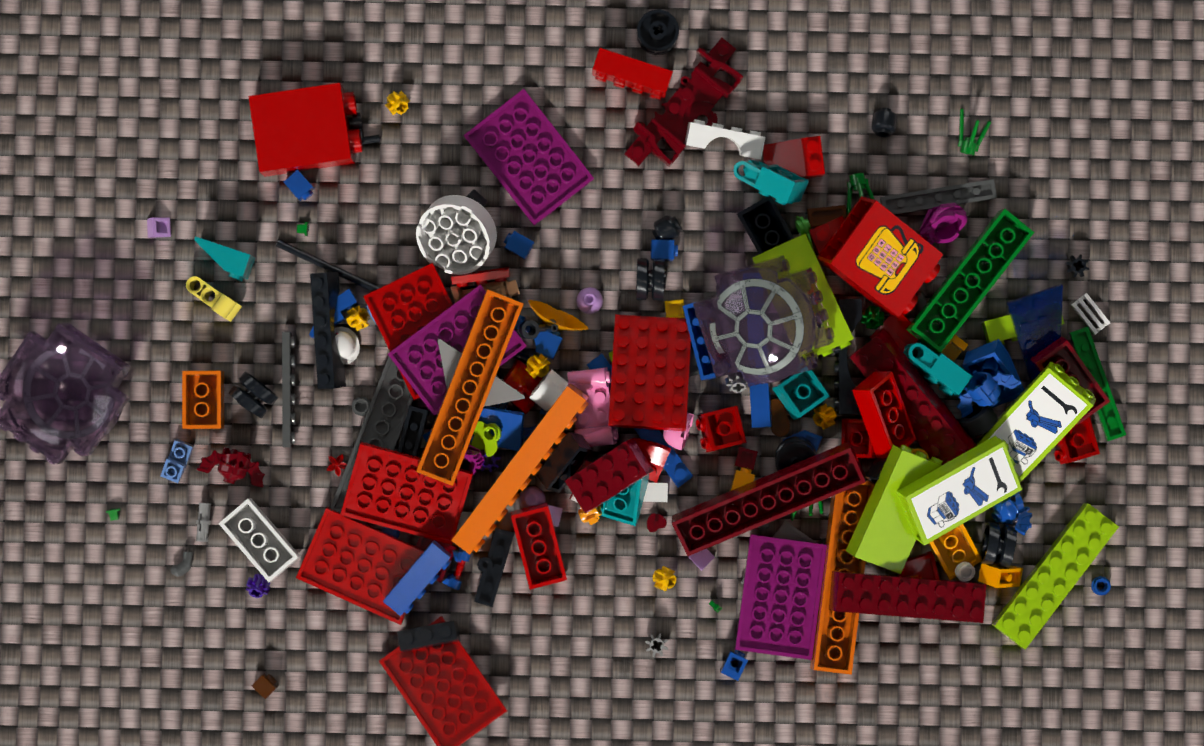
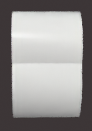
M550 369L547 375L534 388L529 398L543 410L548 411L567 387L568 382Z

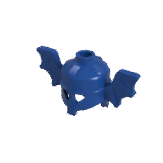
M975 370L972 372L973 377L969 381L968 388H964L966 393L959 394L960 403L957 405V409L961 411L962 418L973 412L972 401L976 402L978 406H995L999 402L998 397L1001 394V387L999 385L1013 389L1021 384V380L1015 378L1013 373L1003 374L998 370L996 375L992 376L990 373ZM976 380H979L980 384L976 385Z
M1021 491L993 506V513L991 515L996 522H1001L1002 524H1012L1017 521L1015 530L1024 536L1026 531L1032 528L1030 523L1032 513L1027 512L1030 509L1029 507H1024L1022 497L1019 494ZM1016 497V502L1011 500V498Z

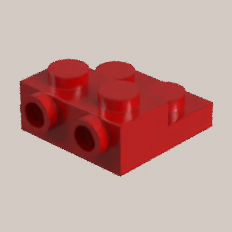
M738 406L697 415L696 427L699 431L701 430L703 438H701L700 443L702 448L706 449V453L747 443Z
M1090 417L1080 424L1077 423L1055 446L1054 456L1060 462V465L1100 454Z

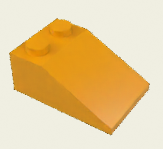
M964 524L928 543L949 580L957 577L955 575V568L959 563L966 561L974 566L981 562V556Z

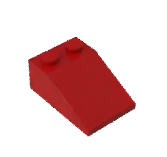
M820 136L771 143L763 147V160L766 165H778L805 179L823 177L825 175Z

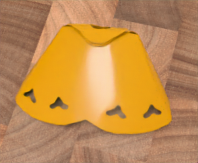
M528 300L529 305L542 320L543 324H555L550 321V319H554L558 330L575 331L589 329L579 319L566 312L557 310L540 301Z

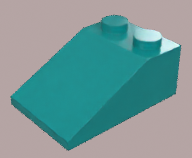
M195 236L194 240L224 271L229 273V277L242 281L243 278L249 279L255 257Z
M649 474L601 505L602 515L600 516L636 526L646 493Z

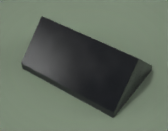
M771 196L737 213L759 254L794 239Z

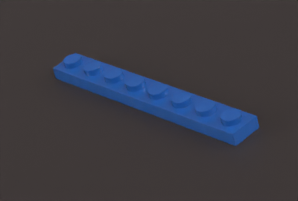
M602 353L587 364L589 369L607 367L610 374H612V366ZM634 428L641 439L671 448L663 468L678 488L693 477L674 449L665 442L659 430Z

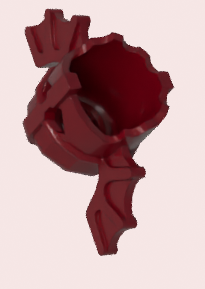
M223 447L222 454L213 450L210 456L201 458V464L196 468L198 471L210 473L212 468L219 464L218 472L224 477L223 481L234 484L236 480L245 478L248 472L251 485L264 487L263 477L265 474L260 471L259 462H250V453L246 454L236 449L230 450Z

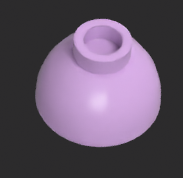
M587 287L578 293L576 303L582 312L593 314L602 307L603 297L597 289Z
M536 486L526 487L519 496V504L522 509L542 504L546 501L544 492Z

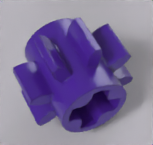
M492 455L491 460L493 461V464H488L486 466L484 465V461L481 471H484L485 468H489V471L491 473L493 466L498 468L499 466L495 463L496 460L500 459V457L495 458V456Z
M255 574L253 578L248 577L246 590L249 591L252 597L261 598L263 593L268 595L270 582L262 574Z

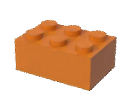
M182 371V429H224V371Z

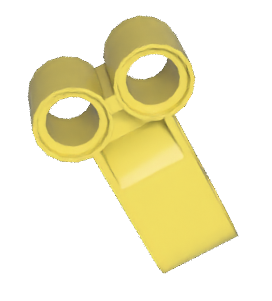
M197 276L190 277L186 282V288L190 293L230 322H232L242 308L236 301L219 292ZM200 282V288L195 291V284ZM215 293V298L209 301V296Z

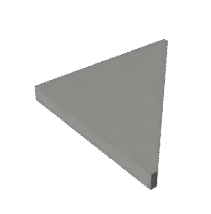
M438 339L448 389L462 353L441 339ZM495 376L484 407L525 399V396Z

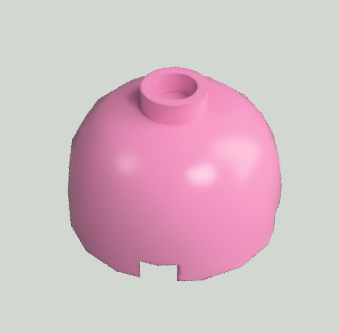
M687 412L686 431L664 430L663 438L668 445L683 450L690 434L689 430L693 424L694 414Z

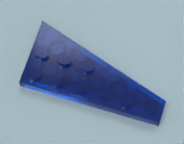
M1062 284L1007 302L1030 382L1040 374L1030 359L1061 337Z

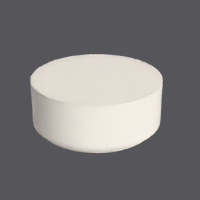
M961 562L955 568V575L960 581L967 582L974 577L975 568L969 562Z

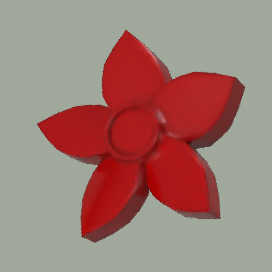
M343 454L339 455L337 459L328 456L331 465L328 466L326 471L335 470L336 475L340 477L341 469H346L347 466L343 462Z

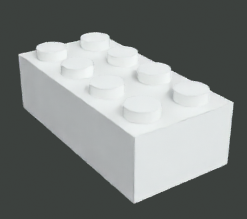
M251 498L245 500L219 523L268 582H272L301 557Z

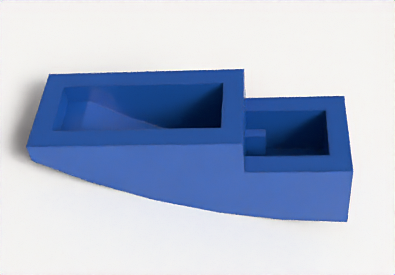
M350 289L340 294L337 298L334 326L346 320L343 315L344 311L358 304ZM314 326L309 333L311 338H314Z

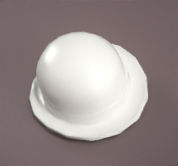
M342 326L334 328L335 339L343 365L350 364L360 353L359 339L351 329Z

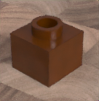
M265 673L252 685L264 699H267L278 688L275 678Z

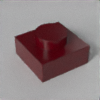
M739 447L734 466L754 470L758 451Z

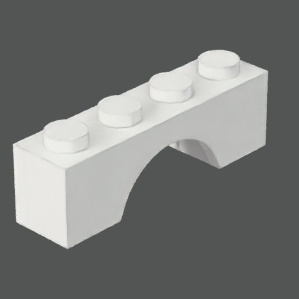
M694 119L693 123L688 122L685 145L705 149L713 139L725 137L736 144L740 156L761 160L765 137L761 136V132L750 130L748 134L743 133L741 128L731 127V130L723 129L724 125L713 123L712 126H707L705 121Z

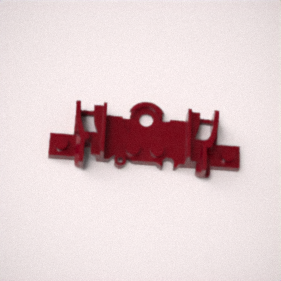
M722 37L709 53L703 48H699L696 53L710 64L709 67L700 62L691 73V80L687 76L681 78L680 83L684 87L679 88L667 103L661 104L665 108L664 114L660 115L655 112V118H652L647 126L643 122L635 124L633 130L639 137L624 155L639 167L647 156L652 153L670 167L686 147L683 143L685 142L688 122L693 123L694 119L697 120L699 115H705L708 118L707 126H712L713 123L717 124V114L711 111L722 96L727 99L743 79L740 73L726 64L736 51V48ZM720 69L726 71L737 80L732 87L714 77ZM662 139L676 153L671 160L657 146Z

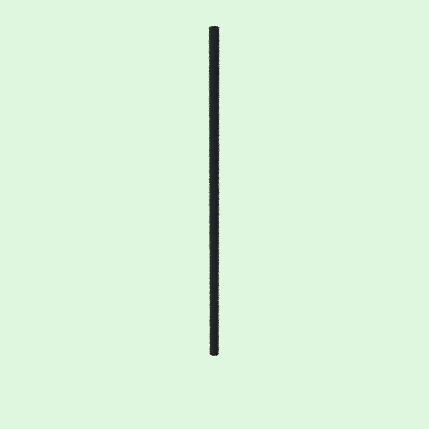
M278 240L276 247L329 272H338L340 277L372 292L381 288L281 240ZM520 352L513 356V358L526 364L530 358Z

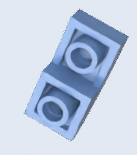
M176 438L160 476L179 483L194 445Z

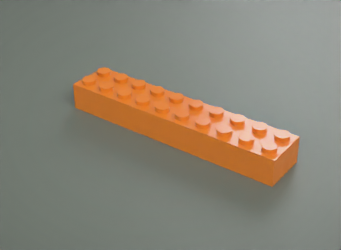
M486 290L415 472L453 486L524 303L491 290Z
M569 384L453 537L452 542L469 555L473 551L477 553L485 543L483 538L485 536L489 537L497 527L494 523L496 521L500 522L509 511L506 507L508 505L512 506L519 498L518 491H523L531 482L530 475L535 476L543 466L540 462L543 459L547 460L555 450L552 446L554 444L558 445L565 437L564 430L566 428L570 429L577 421L576 414L583 413L589 405L587 402L589 397L573 384Z
M870 481L831 496L825 543L827 549L813 656L810 663V668L813 670L852 675L859 613L829 610L832 571L865 572L866 561L852 556L846 552V549L874 489V485Z

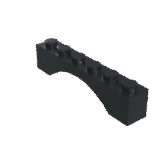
M311 273L318 389L346 387L345 367L338 353L334 329L335 307L340 291L339 273Z
M838 299L837 303L852 334L856 325L862 319V299ZM838 346L834 348V353H837V361H834V372H837V380H834V391H837V399H834V410L837 411V415H861L852 391L856 386L851 379L848 369V346L842 349Z

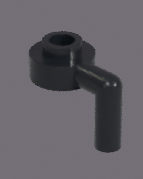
M360 112L349 118L351 129L360 130L362 145L380 142L379 134L364 137Z
M525 320L519 326V333L525 339H534L538 336L539 332H556L558 330L556 324L538 325L534 320ZM527 326L530 327V331L528 333L525 331V328Z

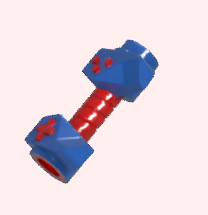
M462 548L452 551L454 561L457 562L454 574H449L442 581L443 584L457 590L460 589L462 583L460 577L465 562H469L471 554L469 555Z

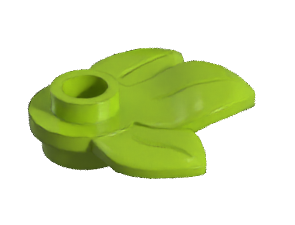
M478 421L473 433L475 436L471 446L484 450L487 457H491L498 449L501 429L494 423L485 424L482 421ZM491 429H492V430L494 431V433H495L494 436L491 434Z

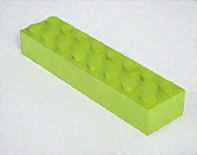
M1083 503L991 625L1026 650L1119 526L1089 503Z

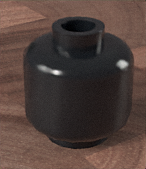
M881 108L873 114L871 128L878 137H890L896 131L897 115L889 108Z
M666 215L654 222L655 229L652 232L656 240H673L680 236L682 228L675 216Z

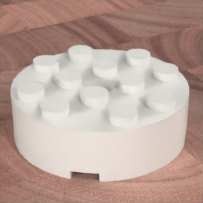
M448 195L433 202L422 215L416 229V239L421 253L430 264L433 263L434 266L436 265L445 270L444 272L463 275L471 273L483 265L495 247L497 231L491 215L481 204L465 196Z

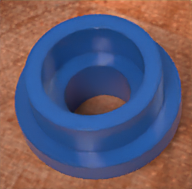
M1098 576L1093 579L1091 589L1095 594L1102 596L1110 591L1111 584L1106 577ZM1099 582H1102L1104 585L1102 589L1097 587Z

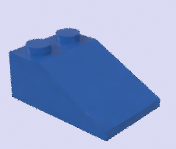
M999 339L966 352L962 366L971 376H973L972 372L975 370L990 373L992 376L996 375L999 370L1003 374L1013 373L1015 378L1020 379L1010 354ZM976 380V385L980 384V381ZM1022 383L1013 389L999 385L1001 387V394L998 397L999 402L992 406V408L1016 399L1024 391Z

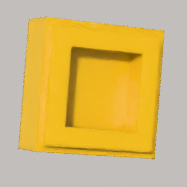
M684 299L664 301L666 317L685 318L683 310Z

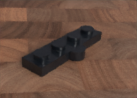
M499 528L495 529L488 557H482L477 563L478 569L483 573L474 602L493 607L515 533Z

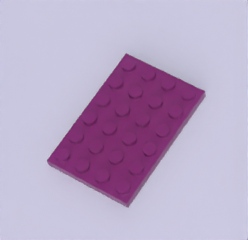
M522 89L463 135L534 226L594 180V177L525 89Z
M481 284L388 353V356L434 416L439 412L447 392L438 339H441L462 353L486 292ZM513 330L500 366L527 347L515 330Z
M750 534L735 650L812 660L827 545Z

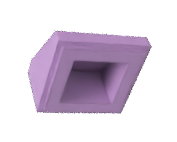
M148 218V238L171 237L170 218Z
M548 505L553 526L558 527L563 508Z
M708 549L688 556L701 571L715 558Z

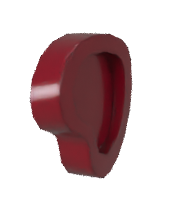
M652 513L648 517L647 529L650 532H656L657 529L665 528L667 525L666 519L660 514Z

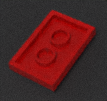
M510 268L475 271L463 275L452 274V285L456 284L457 287H465L469 285V282H476V285L487 284L488 280L495 279V282H504L507 280V277H510Z

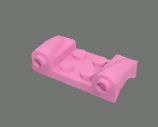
M607 367L567 372L568 384H573L589 397L587 400L589 405L583 413H577L575 416L577 418L575 434L582 435L590 447L615 445L618 440V430L615 427H608L610 371H608Z

